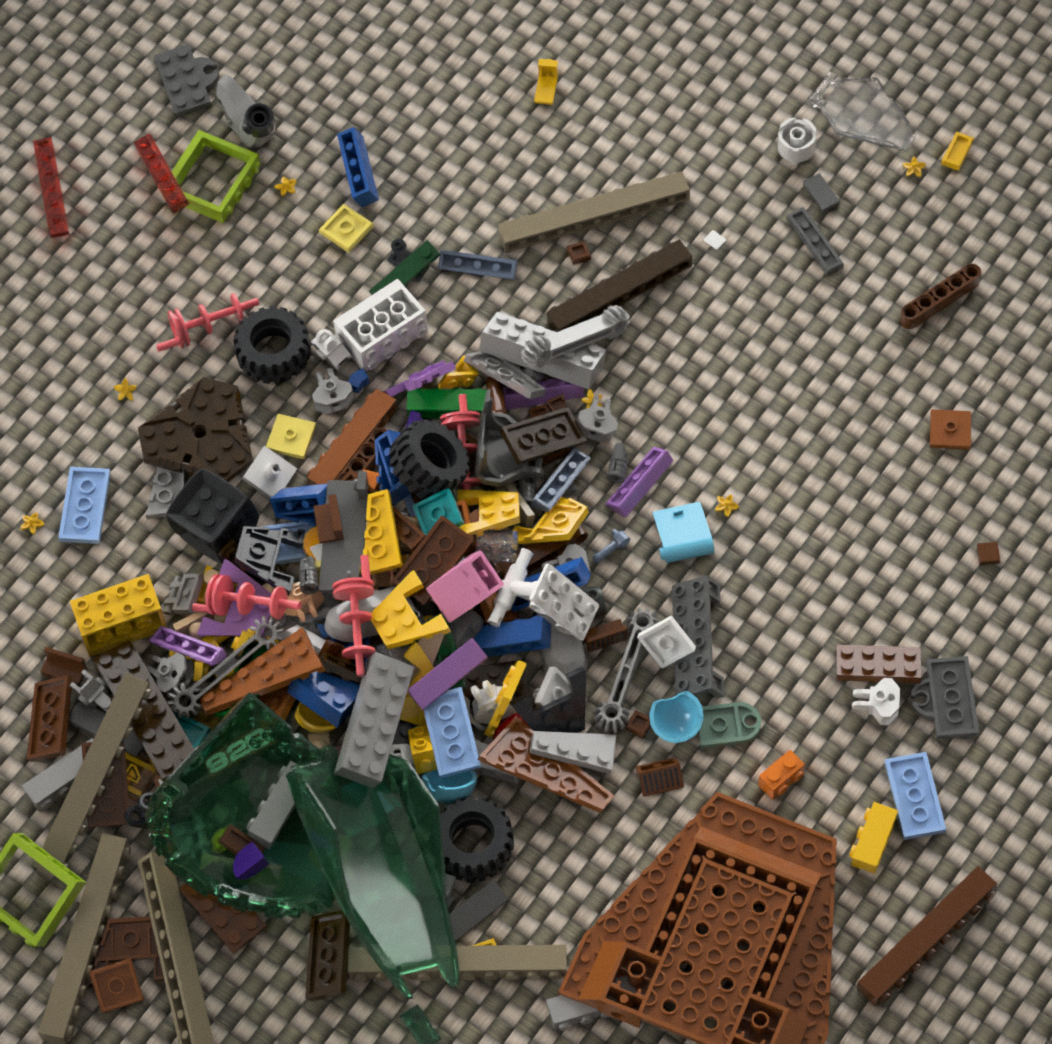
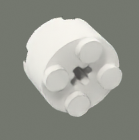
M790 118L781 124L778 132L777 147L784 159L792 164H799L813 156L816 151L817 139L816 128L813 123L804 118L803 120Z

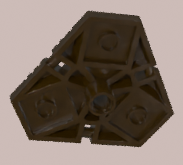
M203 377L192 385L190 389H187L185 393L174 399L172 405L165 406L159 413L138 427L144 463L181 473L183 469L188 472L189 476H193L200 469H206L227 482H230L253 462L246 425H244L246 422L239 387Z

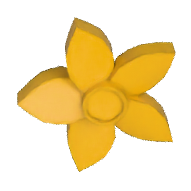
M915 156L911 159V163H902L903 167L908 169L906 177L911 176L913 173L917 177H921V170L924 169L926 163L917 162Z
M282 177V184L274 186L275 189L281 190V196L283 197L287 191L291 194L296 193L294 186L297 180H287V178Z
M124 378L121 385L113 386L116 391L120 392L118 400H122L125 396L133 400L132 391L137 388L136 385H129V381Z
M588 389V397L581 399L583 403L587 404L586 409L590 408L594 397L591 389Z
M732 494L728 495L726 500L723 497L717 496L719 505H717L715 511L724 510L725 516L729 517L731 510L739 508L735 502H732Z
M37 512L33 513L31 517L22 515L25 523L22 524L20 529L26 530L29 528L30 532L35 535L36 527L40 528L45 523L38 519Z

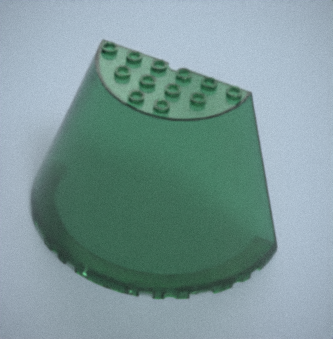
M249 692L155 790L145 815V822L148 823L150 831L148 838L151 844L156 847L155 852L158 857L161 854L166 859L165 865L174 875L205 897L208 894L217 897V903L232 906L235 910L245 912L246 908L251 912L255 910L265 912V917L283 918L284 916L300 918L301 913H308L309 916L320 914L330 910L332 906L342 776L334 774L337 763L302 734L293 733L291 731L292 726ZM292 761L313 773L311 782L270 850L265 848L262 853L269 862V865L248 879H237L233 872V862L236 855L217 843L228 825L231 824L248 835L246 827L251 818L256 819L259 814L257 809L262 800L266 801L268 799V790L273 783L277 784L279 781L278 774L283 766L287 767L289 762Z

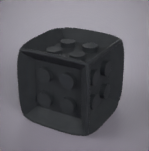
M200 469L189 479L172 501L167 510L166 519L173 531L185 542L210 559L223 564L224 559L218 555V552L231 539L238 544L243 526L256 527L259 513L253 502L239 489L206 469Z

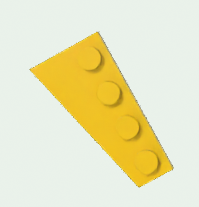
M386 489L368 494L367 527L364 534L365 549H363V555L369 556L370 575L399 568L403 565L390 492Z

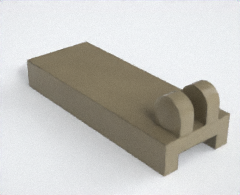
M512 483L500 487L496 486V491L518 492ZM518 492L520 502L519 524L521 527L532 529L535 514Z

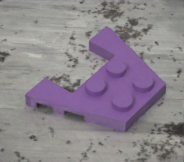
M443 360L436 364L434 363L425 367L420 372L417 371L409 375L408 380L382 392L392 397L406 389L408 391L417 389L423 384L429 383L433 379L454 370L456 367L453 361L445 363Z
M224 559L219 574L228 575L233 583L238 584L235 593H238L244 582H250L255 589V596L271 597L272 593L230 561ZM232 601L224 623L203 617L197 635L240 637L242 630L247 631L250 626L258 627L254 622L255 619L262 624V616H265L268 623L271 616L269 606L254 604L249 614L242 615L238 611L237 601ZM266 627L260 631L261 637H263Z

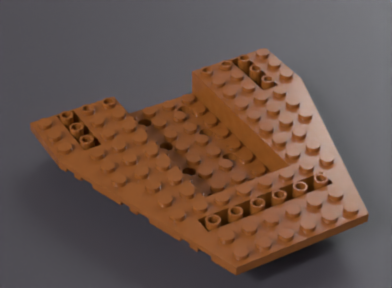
M716 792L700 809V812L685 825V828L656 856V859L641 872V875L627 887L603 916L601 915L592 928L588 929L583 935L558 991V995L598 1009L603 1014L637 1028H640L642 1021H645L699 1044H825L829 1034L837 839ZM714 888H721L724 890V895L718 897L712 891ZM755 904H762L765 907V911L757 913L754 911L753 906ZM703 925L708 928V932L701 935L696 931V928ZM739 942H746L749 945V949L741 951L737 948V944ZM686 963L692 967V970L689 973H683L679 967ZM626 976L628 984L635 988L636 993L634 994L622 989L621 981L619 980L615 984L617 978ZM729 980L732 982L733 987L729 990L723 989L721 982ZM609 996L616 998V1002L609 1000ZM671 1002L675 1005V1010L667 1012L664 1010L663 1005ZM707 1019H713L717 1026L709 1029L705 1026L704 1022Z

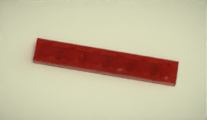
M148 133L133 142L172 213L174 214L190 204L152 135Z
M52 137L33 140L50 238L70 235Z

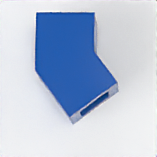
M363 368L352 373L348 380L353 392L358 394L362 387L370 383L369 377Z

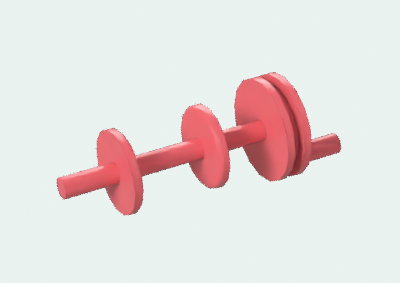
M232 293L230 296L231 307L208 314L205 307L200 304L198 306L200 317L184 322L177 308L174 309V314L172 311H168V320L174 338L156 344L157 351L160 352L175 346H179L182 349L184 348V343L187 347L190 346L188 329L204 325L206 332L210 335L213 332L212 321L235 314L240 322L244 318V310L260 305L258 298L239 303L237 296Z
M466 394L458 395L460 411L440 416L441 425H445L448 430H457L458 439L462 441L463 448H466L468 453L477 451V444L466 442L465 429L480 425V419H478L480 418V413L468 411ZM468 472L466 479L457 488L471 490V487L481 485L482 482L478 478H470Z
M368 555L360 556L362 577L345 578L332 584L333 597L335 599L350 601L351 611L341 614L339 621L343 624L352 625L354 646L344 649L342 656L347 659H355L357 676L365 675L363 658H368L375 653V648L372 646L362 645L360 624L369 622L372 619V613L359 611L358 600L366 599L374 594V584L370 578Z
M221 574L213 575L210 579L205 594L206 604L194 603L192 605L193 611L224 616L228 613L232 601H237L238 611L242 615L249 614L254 604L269 606L272 618L277 620L282 618L286 608L297 610L301 608L300 601L287 600V592L282 586L276 587L271 597L255 596L253 585L250 582H244L238 593H234L231 577Z

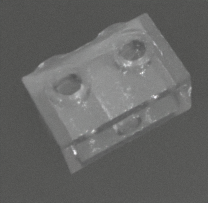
M486 530L484 535L476 537L475 552L482 551L488 561L516 562L518 531Z

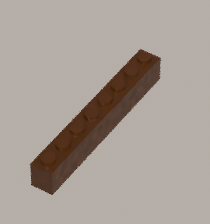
M977 866L858 981L857 990L873 1005L877 1006L880 1002L884 1004L891 997V992L895 988L899 989L907 981L906 977L910 973L915 974L921 968V963L926 958L929 960L937 952L936 948L940 944L945 945L951 939L952 932L956 929L958 931L962 929L967 923L966 919L970 915L975 916L982 908L981 904L985 900L989 902L996 895L997 882Z

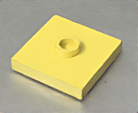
M343 204L319 229V233L350 253L374 228V224Z
M278 414L266 447L274 453L304 460L316 428V422Z

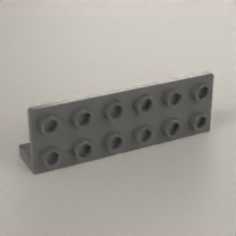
M358 471V479H354V481L328 480L326 504L329 503L328 495L336 494L344 540L322 543L320 592H333L332 584L338 580L362 577L360 556L363 555L369 485L367 471Z
M708 575L672 586L673 618L696 646L694 652L674 662L676 695L684 691L696 695L707 691L718 699L725 697L724 677L713 671L710 602L712 604L721 602L720 584Z

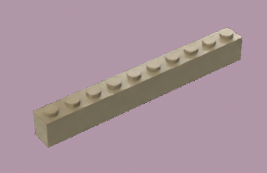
M683 171L670 173L667 176L653 178L643 183H635L626 188H618L612 192L597 194L587 199H579L570 204H562L556 208L541 210L538 213L524 215L514 220H506L498 224V234L505 253L689 201L690 189Z
M127 672L116 691L42 849L66 867L69 865V863H66L69 854L73 856L78 846L75 843L78 835L82 836L85 832L87 816L91 817L95 811L96 805L94 802L96 797H101L106 787L103 785L106 777L110 778L115 768L112 765L115 757L119 759L124 747L121 746L124 738L128 739L132 733L133 727L130 726L133 719L137 720L141 714L142 708H140L142 700L146 701L151 692L149 682ZM35 861L34 867L55 876L45 867H43L41 864Z
M102 833L38 1031L42 1040L67 1044L68 1040L73 1037V1024L75 1018L78 1019L81 1012V1006L79 1005L81 999L85 998L87 993L86 983L88 978H90L89 971L94 970L92 964L94 958H97L99 954V942L104 935L105 923L112 914L113 906L111 904L113 898L116 899L119 892V886L117 885L119 879H122L125 873L124 863L131 854V847L127 838Z
M150 852L138 860V865L179 1044H214L171 854Z
M566 945L349 947L348 951L349 978L356 982H364L366 979H375L379 982H385L388 979H397L398 981H409L410 979L430 981L432 978H440L443 981H451L453 978H462L466 981H471L475 978H484L485 980H496L497 978L517 980L519 977H528L530 980L549 977L550 979L558 980L565 977L567 973Z

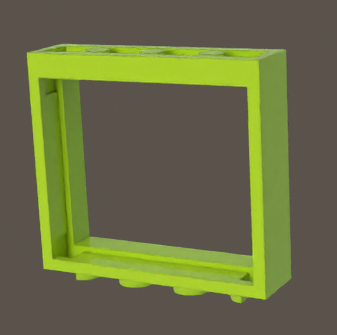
M198 130L162 185L163 198L224 223L228 215H232L236 203H239L242 199L244 190L251 185L255 173L259 172L258 168L261 165L259 154ZM205 146L246 162V165L219 206L178 189Z
M13 833L0 853V875L17 849L20 848L68 885L37 934L0 907V922H5L10 926L8 929L12 933L24 937L25 943L31 947H45L86 882L23 833Z

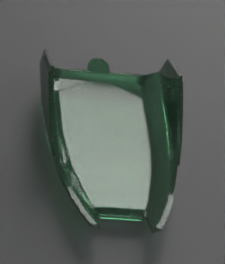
M332 745L322 746L319 750L317 761L291 766V770L286 774V778L308 840L340 907L362 945L378 967L406 999H412L413 996L401 975L431 968L436 965L450 988L458 986L459 965L457 947L446 903L445 862L440 808L408 760L389 754L382 782L374 788L334 774L339 756L337 749Z

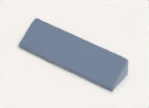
M440 250L441 256L439 257L438 269L515 280L519 261Z
M574 447L534 497L530 507L550 512L591 458Z

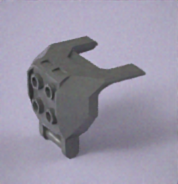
M488 389L483 402L475 460L476 476L484 485L498 487L525 477L543 478V457L534 460V467L527 466L528 462L517 465L499 432L502 427L517 422L508 414L492 412L493 399L490 397V389Z

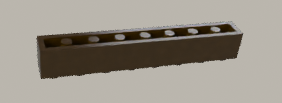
M680 239L670 242L659 251L650 253L648 257L635 261L628 268L617 271L615 275L608 279H602L597 285L586 288L577 296L568 298L558 306H553L546 312L547 323L554 332H559L600 316L609 306H621L692 267V255Z

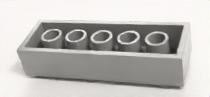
M496 312L482 331L479 351L534 370L521 359V351L524 349V345L528 343V339L532 340L535 335L546 337L557 332L508 316L505 313ZM588 344L549 360L548 365L545 364L542 369L538 368L535 371L590 389L603 370L607 350L597 345Z
M375 652L367 659L365 675L362 676L334 774L371 788L382 782L414 666Z

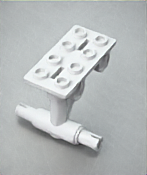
M522 548L515 564L510 566L504 580H502L504 585L496 595L494 600L495 607L487 622L495 627H500L505 613L511 610L518 596L530 601L529 607L540 614L549 615L556 621L555 628L558 631L573 635L578 640H584L599 608V604L551 564L545 565L538 581L524 582L527 576L526 568L534 554L530 550Z

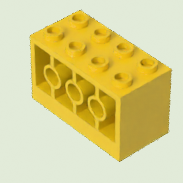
M149 574L70 601L89 657L106 652L128 640L135 642L152 636L160 626L167 628Z

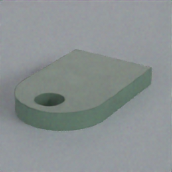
M736 702L702 706L704 718L699 731L701 749L746 744L754 740L760 732V714L755 707L748 703ZM753 718L756 720V724L748 726L745 724V720Z

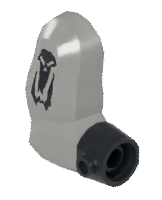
M225 74L217 82L216 97L224 111L226 121L230 128L239 135V138L246 147L259 148L274 136L276 126L273 111L266 104L255 103L231 76Z

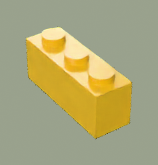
M873 802L871 808L866 809L863 820H866L864 827L860 826L856 836L859 841L857 846H852L849 857L852 858L851 866L876 874L895 825L898 810Z

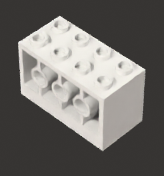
M398 279L333 320L335 333L344 341L342 345L351 354V358L359 368H363L365 372L376 368L380 362L391 358L395 352L406 348L412 341L423 337L428 331L425 309Z

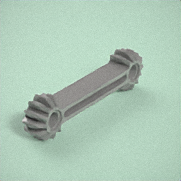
M609 306L602 315L546 337L535 335L532 340L528 339V343L524 345V349L521 351V359L534 370L542 369L553 358L603 338L617 339L619 335H623L624 330H627L630 316L620 306Z
M639 607L637 613L631 610L630 617L626 618L627 632L632 634L609 701L607 703L600 701L599 707L594 710L596 714L594 716L595 723H598L599 730L605 728L606 733L611 729L616 734L617 728L624 730V724L629 723V717H627L629 709L623 708L644 647L640 641L638 642L633 659L630 656L635 641L638 639V634L660 622V619L656 618L655 611L649 613L648 607L645 611H642ZM640 623H645V624H647V626H645V627H640V626H638V625H639ZM623 681L625 683L619 701L615 702L621 682ZM610 713L617 715L614 718L607 717Z
M262 616V624L255 619L254 622L258 627L250 626L249 629L256 631V634L188 690L185 689L184 683H181V691L176 686L173 687L177 695L169 693L168 696L175 700L167 702L168 705L175 704V707L171 709L174 713L179 709V718H181L183 711L186 713V718H190V710L194 715L198 714L194 706L202 708V704L196 702L199 697L263 644H267L268 651L271 649L270 643H273L274 646L278 644L275 639L283 641V637L278 636L277 633H283L284 629L276 630V627L281 622L277 621L272 625L274 620L272 616L269 618V623L266 622L265 616ZM265 627L270 628L273 632L269 639H263L260 635V631ZM257 639L259 641L239 660L235 659V655L253 640ZM212 674H216L217 678L198 694L193 693L196 687ZM182 695H188L191 698V704L182 706L179 698Z

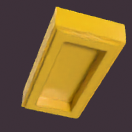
M956 132L941 161V165L959 171L974 142V138Z

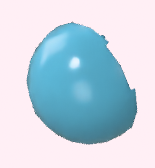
M688 691L678 693V695L669 699L654 701L649 713L650 725L655 734L664 741L672 743H682L694 738L700 731L704 718L703 707L698 698Z
M438 770L426 772L422 776L425 790L433 800L446 805L454 804V800L459 798L461 801L465 800L467 796L471 795L477 783V774L473 770L440 778Z

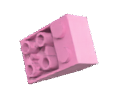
M478 551L470 554L428 586L426 590L450 623L501 588L504 583L483 552Z

